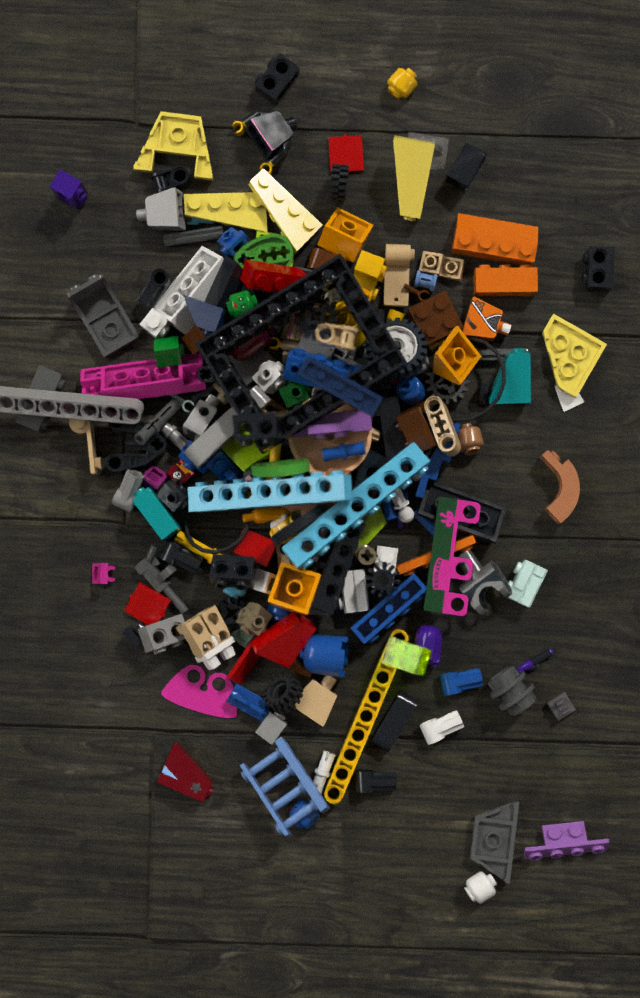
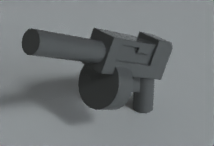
M151 544L147 556L135 566V569L140 575H144L158 593L163 591L183 614L188 608L169 587L171 582L167 579L177 569L170 564L163 571H160L156 566L160 564L156 557L159 547Z

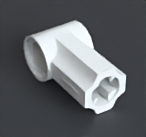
M457 710L438 719H430L419 725L428 745L445 738V735L464 727Z

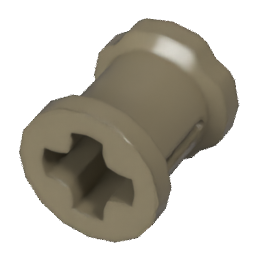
M366 544L359 545L355 551L356 559L364 565H371L376 560L375 550ZM365 550L370 553V555L366 556V559L361 556V554H365Z

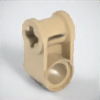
M327 323L321 324L316 329V338L323 346L335 347L345 351H355L353 344L358 329ZM329 330L332 335L329 339L323 340L320 338V332Z

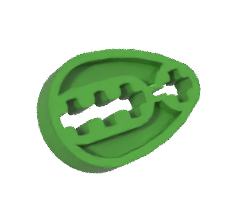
M268 234L255 238L243 245L234 254L233 260L243 269V264L238 262L241 254L246 257H253L248 260L263 262L262 259L258 258L261 250L264 253H270L271 248L274 251H280L283 246L284 249L288 250L284 258L282 255H276L273 260L272 257L268 256L265 257L264 262L290 266L293 260V248L285 237L278 234Z
M297 458L251 465L253 477H280L307 472L310 470L309 459Z

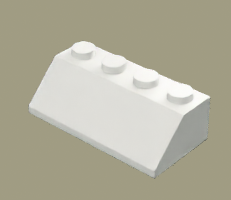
M201 246L161 296L154 310L165 317L174 328L186 335L194 328L195 322L185 302V297L189 296L204 302L224 258Z

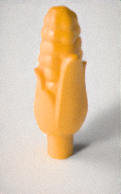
M281 506L255 508L252 510V513L242 514V519L244 523L253 521L254 523L262 524L275 520L284 513L291 514V511Z

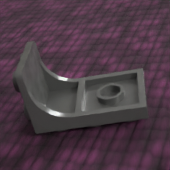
M94 274L83 285L80 286L78 284L69 289V293L66 294L67 298L78 312L104 358L140 338L102 274Z

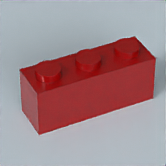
M245 259L240 280L249 289L277 293L307 274L301 268Z

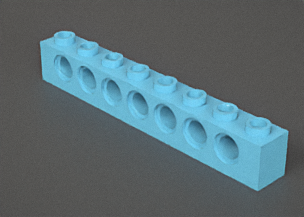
M415 442L411 443L352 491V501L336 503L282 547V551L297 570L301 567L306 569L314 562L312 559L316 555L322 556L330 549L329 545L334 541L338 543L345 538L347 530L351 527L356 529L363 523L362 518L367 514L372 516L380 509L378 505L383 501L386 503L391 501L396 496L395 492L398 489L402 488L404 490L412 483L411 479L414 476H422L429 469L427 466L430 460ZM402 464H409L412 467V471L408 473L403 472L400 466ZM386 477H393L396 483L389 486L384 482V479ZM370 490H377L380 496L377 499H371L368 496V492ZM354 503H360L363 506V510L361 512H354L351 506ZM344 516L347 519L346 524L342 526L335 523L336 517ZM327 529L330 532V536L327 539L320 538L318 535L320 530ZM310 542L313 544L314 549L311 552H304L302 545Z
M343 470L330 471L331 475L324 476L323 472H313L311 477H304V474L291 475L289 479H284V476L271 477V480H265V477L252 478V482H245V479H233V483L230 484L222 480L214 481V485H208V482H197L195 487H188L189 512L201 513L352 501L351 475L343 474ZM329 481L331 487L330 490L326 492L325 484ZM309 483L311 489L310 492L307 494L305 491V487ZM288 485L291 488L289 495L286 494V487ZM268 487L271 488V494L269 497L266 494V490ZM249 489H251L252 491L250 498H248L247 491ZM230 490L232 491L231 499H229L228 493ZM211 492H213L212 501L209 498Z

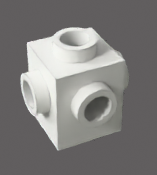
M268 360L259 366L252 379L264 392L273 395L286 384V379H283L285 367L278 361Z

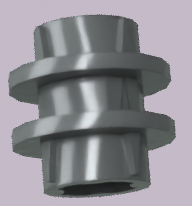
M508 666L501 670L488 683L492 689L490 693L491 698L494 699L500 696L503 702L498 706L501 711L506 709L511 716L518 715L526 710L536 699L532 692L535 686L533 683L524 685L521 680L526 676L525 672H518L514 666Z

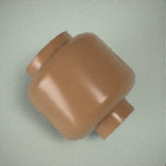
M470 423L460 426L457 435L461 444L460 452L465 455L479 453L484 445L480 428L472 426Z

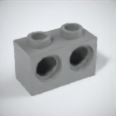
M179 614L139 628L138 632L145 652L153 651L154 654L165 651V646L171 644L172 648L184 644V635H180L176 627L185 622L183 615ZM171 628L175 629L176 636H173L171 633ZM153 634L157 635L158 643L154 641Z

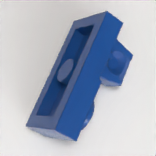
M220 449L204 463L221 481L224 480L227 484L233 483V479H241L244 475Z

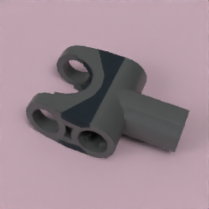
M471 550L458 556L470 559L473 562L471 579L462 582L459 585V589L462 594L468 596L469 604L479 614L485 615L489 612L485 601V593L488 588H495L506 598L512 595V589L505 575L495 562L490 561L482 567ZM464 562L458 563L466 575L469 571L468 565Z

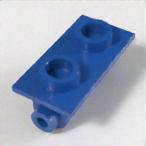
M237 683L227 699L228 703L261 722L270 709L262 697Z

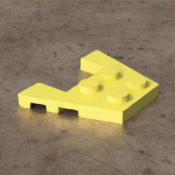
M161 111L145 146H143L140 152L141 154L137 162L134 164V171L153 173L155 153L196 157L194 178L213 181L201 116Z

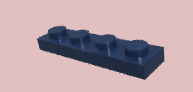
M307 356L297 374L372 418L383 400L381 396L310 356Z

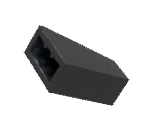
M229 257L223 260L204 302L226 310L224 306L229 301L230 295L240 292L243 282L240 280L242 268L237 262Z

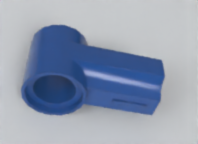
M480 668L439 675L444 696L483 686Z

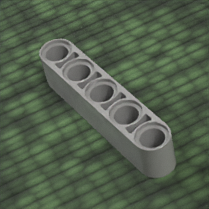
M257 385L250 390L260 409L263 410L270 403L271 399ZM233 406L184 451V454L198 468L234 436L232 415L238 414Z

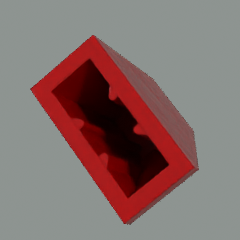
M295 612L290 613L251 640L250 643L255 654L289 668L316 631V627L312 622L313 619L309 615Z

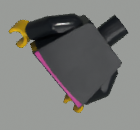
M256 110L243 118V122H233L232 127L235 129L241 126V129L235 132L237 136L243 135L246 130L264 159L270 160L269 163L261 164L260 170L265 166H269L270 170L268 173L271 175L273 172L272 167L274 165L277 166L287 156L292 145L291 139L294 136L292 130L297 127V123L293 117L284 119L279 111Z

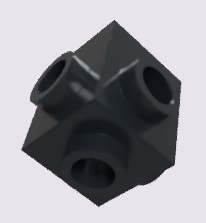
M177 478L169 480L156 495L169 511H184L189 507V486L184 482H180Z

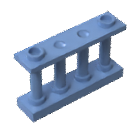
M280 737L274 741L278 746L275 748L276 751L251 768L244 763L240 767L243 770L241 772L242 777L247 783L251 782L277 824L274 826L278 833L289 838L292 834L288 828L314 810H320V812L325 813L331 808L286 740ZM280 757L281 759L285 757L289 763L286 766L287 768L260 786L254 775ZM297 775L300 780L298 786L274 803H271L266 792L289 776ZM308 792L312 798L309 801L310 803L283 821L277 810L301 793L305 794Z

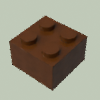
M446 290L408 308L407 311L411 322H414L416 327L419 326L422 333H424L427 348L445 340L455 326H458L461 330L464 328Z

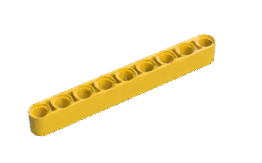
M396 629L390 633L325 786L324 796L331 804L340 802L344 796L408 644V635L403 630ZM396 633L404 635L402 644L398 645L393 642V636ZM388 652L395 653L396 660L394 663L389 664L385 661V655ZM382 671L388 674V679L384 683L377 681V674ZM372 691L380 693V699L376 702H372L368 698ZM364 710H369L372 713V718L369 721H363L360 718ZM359 729L364 732V737L361 740H355L352 737V733L355 730ZM347 749H353L356 752V756L353 759L345 758L344 752ZM343 768L347 770V776L343 779L336 776L338 769ZM329 789H338L340 792L338 797L331 798L328 795Z

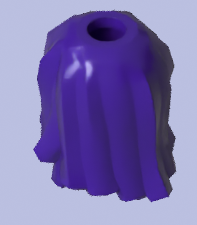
M423 625L416 631L415 646L411 658L417 662L419 667L426 668L427 665H431V668H436L441 663L442 634L439 628Z

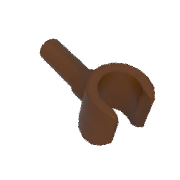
M406 283L403 288L417 296L419 303L425 301L421 299V294L430 296L427 290L419 291Z

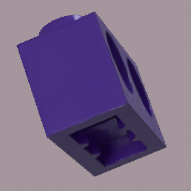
M61 169L49 186L56 198L77 210L80 205L83 206L88 198V192L83 183Z

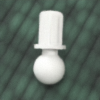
M398 489L395 492L396 496L392 499L394 503L393 508L394 510H399L398 518L401 522H411L414 518V511L407 506L409 501L405 499L401 489Z

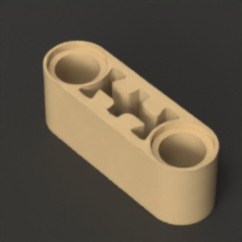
M431 396L426 399L424 409L438 447L447 456H455L460 452L461 444L449 411L439 397ZM436 404H440L439 409L435 412H432L433 406ZM438 419H441L445 423L443 427L446 433H444L441 430L442 425ZM453 441V446L445 449L447 442Z

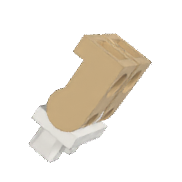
M216 605L204 609L176 627L179 634H183L190 645L192 653L196 656V661L198 663L203 662L208 670H212L221 664L216 656L217 653H220L223 660H227L235 655L231 645L235 640L233 636H230V632Z

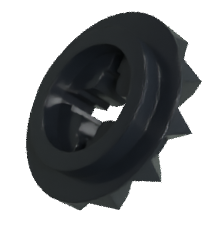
M233 597L222 600L217 609L228 630L240 629L241 626L232 617L224 619L228 615L226 607L228 606L231 610L238 608L241 610L246 607V604L241 599ZM238 610L237 613L235 614L236 617H237L236 619H238V614H239L240 610Z

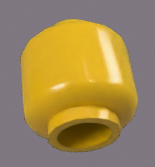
M398 68L387 81L388 91L397 99H406L417 87V81L415 80L417 75L410 68L406 70Z

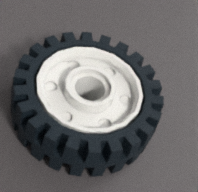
M389 318L383 324L396 345L401 348L400 351L406 359L408 366L389 377L388 380L393 381V379L401 381V378L404 377L407 380L410 378V375L415 376L417 370L420 371L423 364H425L427 356L425 335L419 326L416 327L414 322L409 323L408 319L401 321L400 318H395V321H392ZM366 339L367 361L371 360L372 362L378 357Z

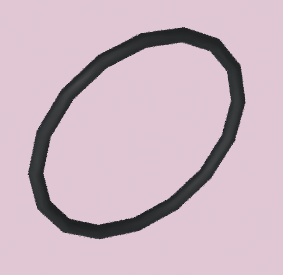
M189 509L184 520L185 536L194 548L202 553L219 554L231 550L243 540L249 531L251 521L246 522L244 531L235 542L228 547L217 550L204 549L193 541L188 528L191 514ZM246 509L247 514L251 513L250 509Z

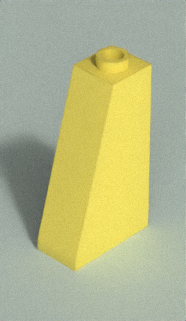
M394 135L393 143L400 215L404 216L403 219L415 221L416 218H421L435 143Z

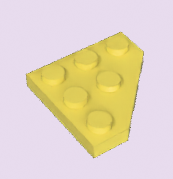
M553 314L542 332L557 388L576 398L607 344Z

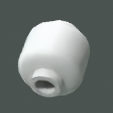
M480 871L466 880L467 887L464 889L473 903L477 901L479 904H482L495 895L494 886L497 883L491 874L486 876L484 872Z

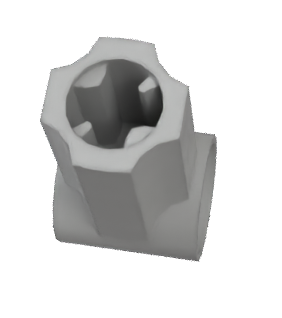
M131 469L126 471L121 486L117 489L112 499V505L129 513L132 512L135 507L132 501L135 498L134 493L140 489L144 479L141 472Z

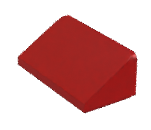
M249 643L227 676L229 680L237 684L243 683L260 658V655L255 654L251 643Z

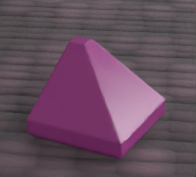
M151 464L143 474L144 479L141 486L158 490L169 475L154 464Z

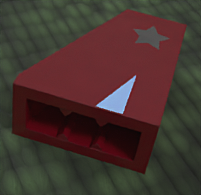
M176 741L172 746L157 782L201 802H204L206 797L210 799L214 790V786H211L213 779L187 750Z

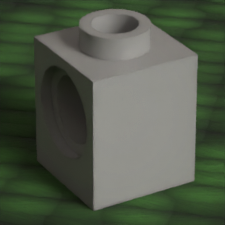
M270 711L255 733L272 745L287 725V722L284 721L286 717L281 713L278 714Z

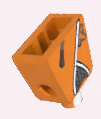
M473 297L462 332L466 337L471 336L492 342L496 337V333L508 336L512 324L500 321L503 314L502 310Z

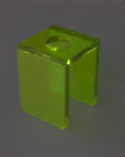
M390 636L381 663L412 674L424 676L432 651Z

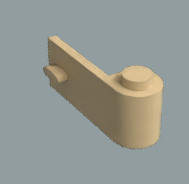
M386 244L385 266L387 268L384 277V306L408 307L409 291L403 288L405 283L409 285L410 261H414L415 249H411V245Z
M70 419L69 425L72 431L79 435H87L90 471L93 475H99L98 468L101 470L102 467L101 458L97 457L93 421Z

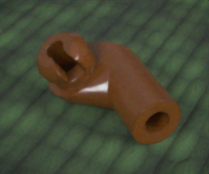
M299 653L290 668L293 673L310 678L312 673L302 665Z

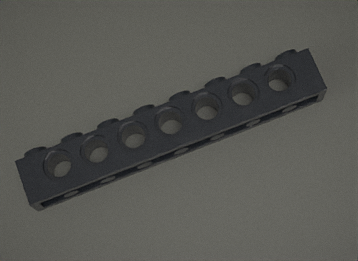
M369 449L362 463L350 472L352 491L383 467L388 458ZM370 490L368 496L374 499L377 490ZM354 503L351 506L354 512H361L363 510V506L360 503ZM368 514L362 518L363 523L356 529L351 527L345 538L338 543L334 541L329 545L330 549L324 555H319L314 572L322 576L310 608L333 615L334 610L338 606L341 590L345 586V578L351 568L352 559L358 548V541L365 528ZM338 516L335 519V523L340 526L345 525L347 522L344 516ZM329 531L327 532L325 539H327L330 536Z

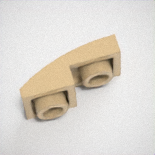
M423 251L419 270L430 275L438 274L437 277L461 281L465 260L446 257L440 253Z

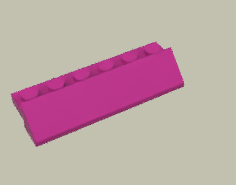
M201 353L195 355L185 354V356H182L181 365L160 368L157 367L156 359L81 369L80 383L82 394L144 399L206 390V382L202 383L198 379V369L204 365L203 356Z

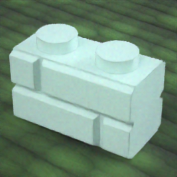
M526 559L522 563L518 562L513 571L516 574L514 580L508 581L512 589V595L508 598L530 608L548 570Z

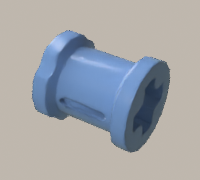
M417 270L413 288L421 287L434 292L438 274L428 275Z

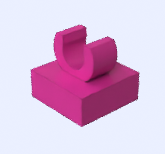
M93 563L92 584H108V582L115 581V578L108 577V571L115 570V567L108 566V563Z

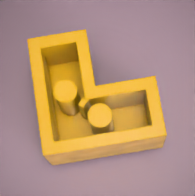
M361 250L353 275L362 288L370 291L369 301H375L379 289H376L378 281H383L387 266L384 265V258Z

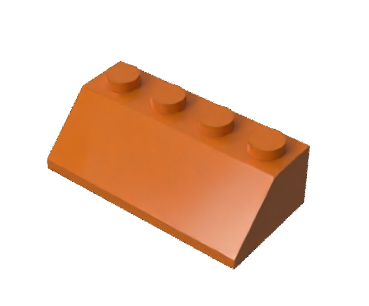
M458 213L451 254L514 265H533L538 245V227Z

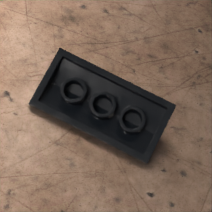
M428 481L424 497L419 506L418 516L436 522L439 496L477 502L481 506L479 521L476 524L458 521L457 530L491 543H496L505 515V507L440 483ZM470 505L466 506L463 514L466 518L472 519L476 516V509Z

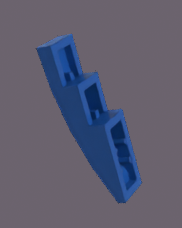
M461 422L454 424L457 435ZM453 441L447 442L445 449L451 448ZM438 446L429 458L430 463L427 466L429 469L419 480L414 495L416 498L423 499L428 480H437L441 462L449 464L452 456H447Z

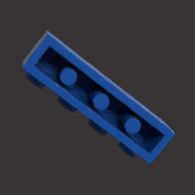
M297 348L291 349L287 356L283 379L319 388L297 375L307 356L345 377L349 376L348 373L351 371L354 373L364 366L348 364L341 359H329L322 354H310L303 349Z
M414 573L396 587L398 589L396 592H390V597L386 596L350 627L364 644L367 641L371 644L379 637L377 633L382 628L387 630L395 623L393 619L397 615L402 617L411 609L409 605L413 601L418 603L426 596L424 593L426 586Z

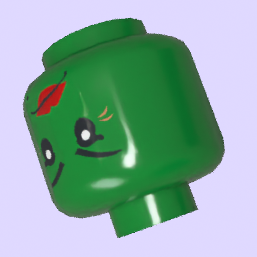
M244 290L230 295L229 301L226 304L231 318H237L258 305V301L255 295L251 296L249 291Z

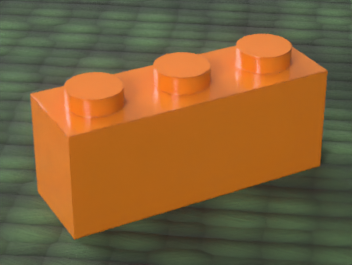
M508 264L499 265V268H491V265H479V268L474 270V296H535L538 292V269L530 264L520 265V268H511V265Z

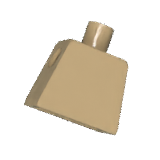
M326 675L321 683L312 679L303 688L304 691L301 692L303 697L299 698V704H295L296 709L321 726H324L337 698V694L331 691L337 679Z

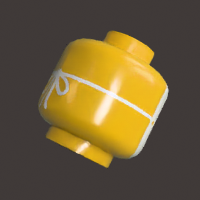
M284 513L279 518L272 520L270 523V536H273L292 523L297 517L293 514ZM300 530L288 539H286L285 541H283L282 544H286L290 540H292L295 536H297L300 533Z

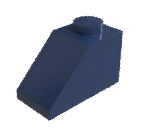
M189 296L185 297V302L196 326L203 329L202 333L209 335L226 324L230 314L229 311Z

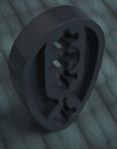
M321 503L271 536V541L276 547L323 515L326 510Z

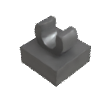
M564 691L546 702L558 721L576 710Z

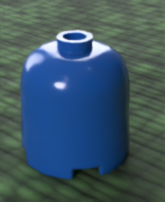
M312 635L300 652V659H304L306 670L314 674L345 678L346 671L342 670L344 665L348 664L349 645L345 643L349 641V637Z

